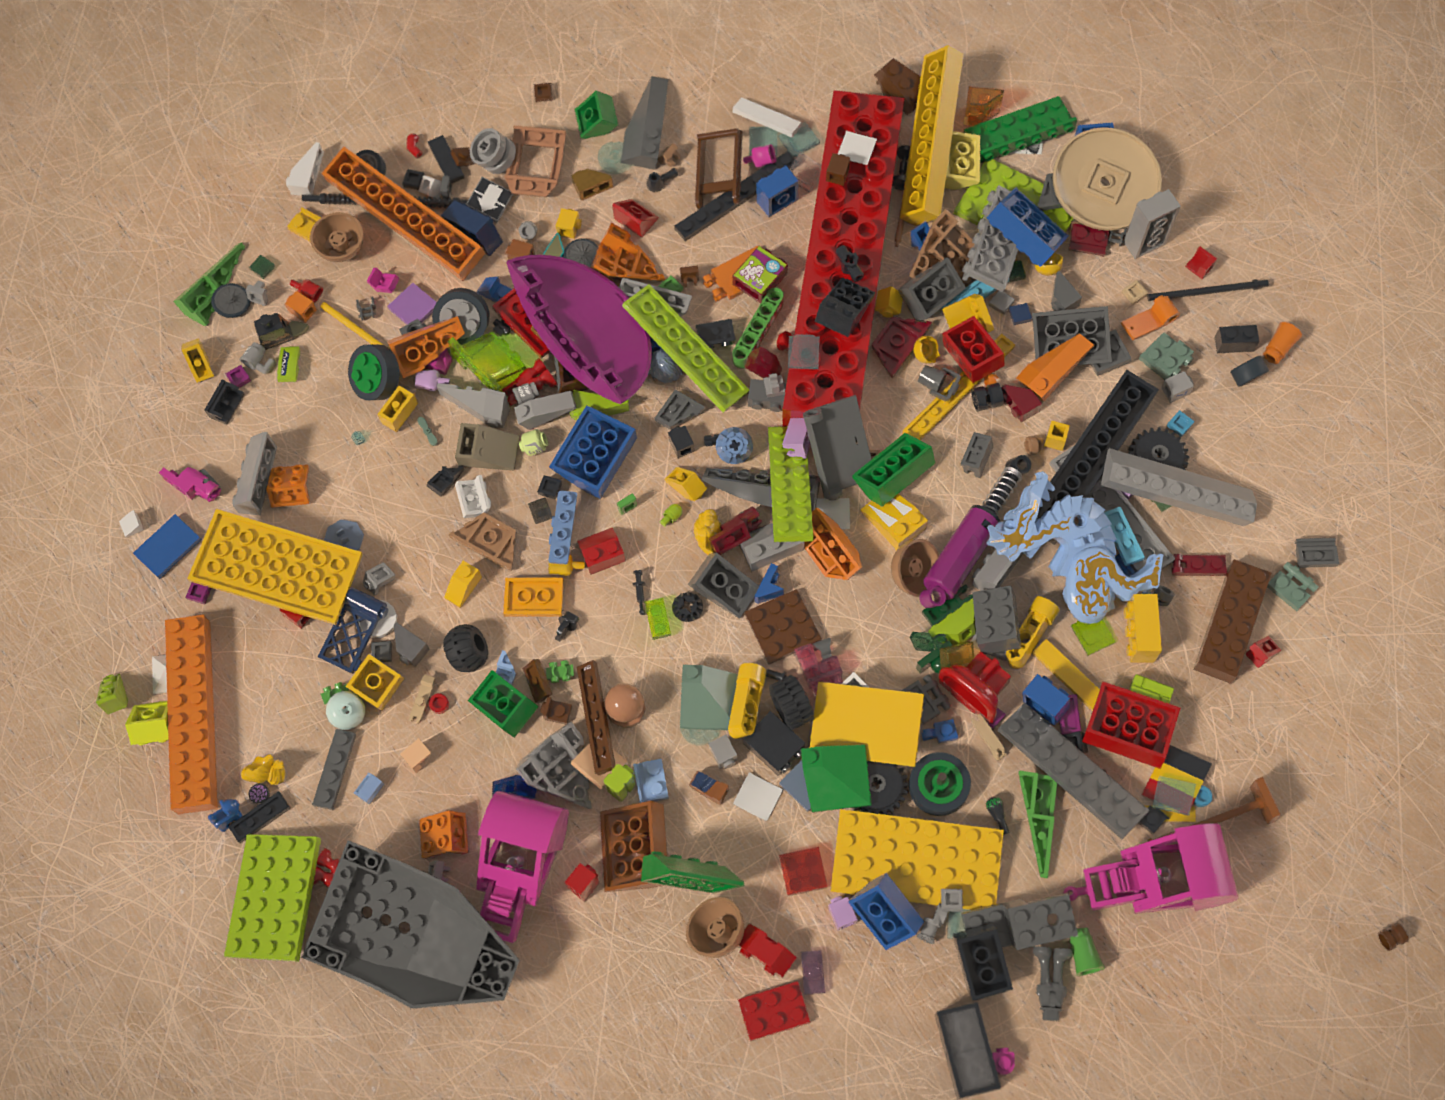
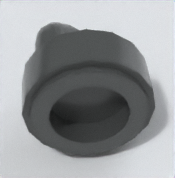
M1161 585L1153 593L1157 594L1159 598L1158 605L1162 607L1168 606L1175 595L1172 590Z

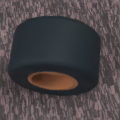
M1259 355L1234 368L1230 373L1237 386L1241 387L1264 375L1269 369L1263 358Z

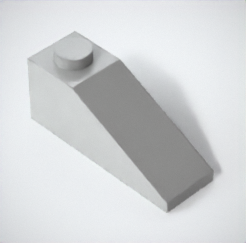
M567 391L529 400L514 407L518 424L531 430L576 409L573 392Z

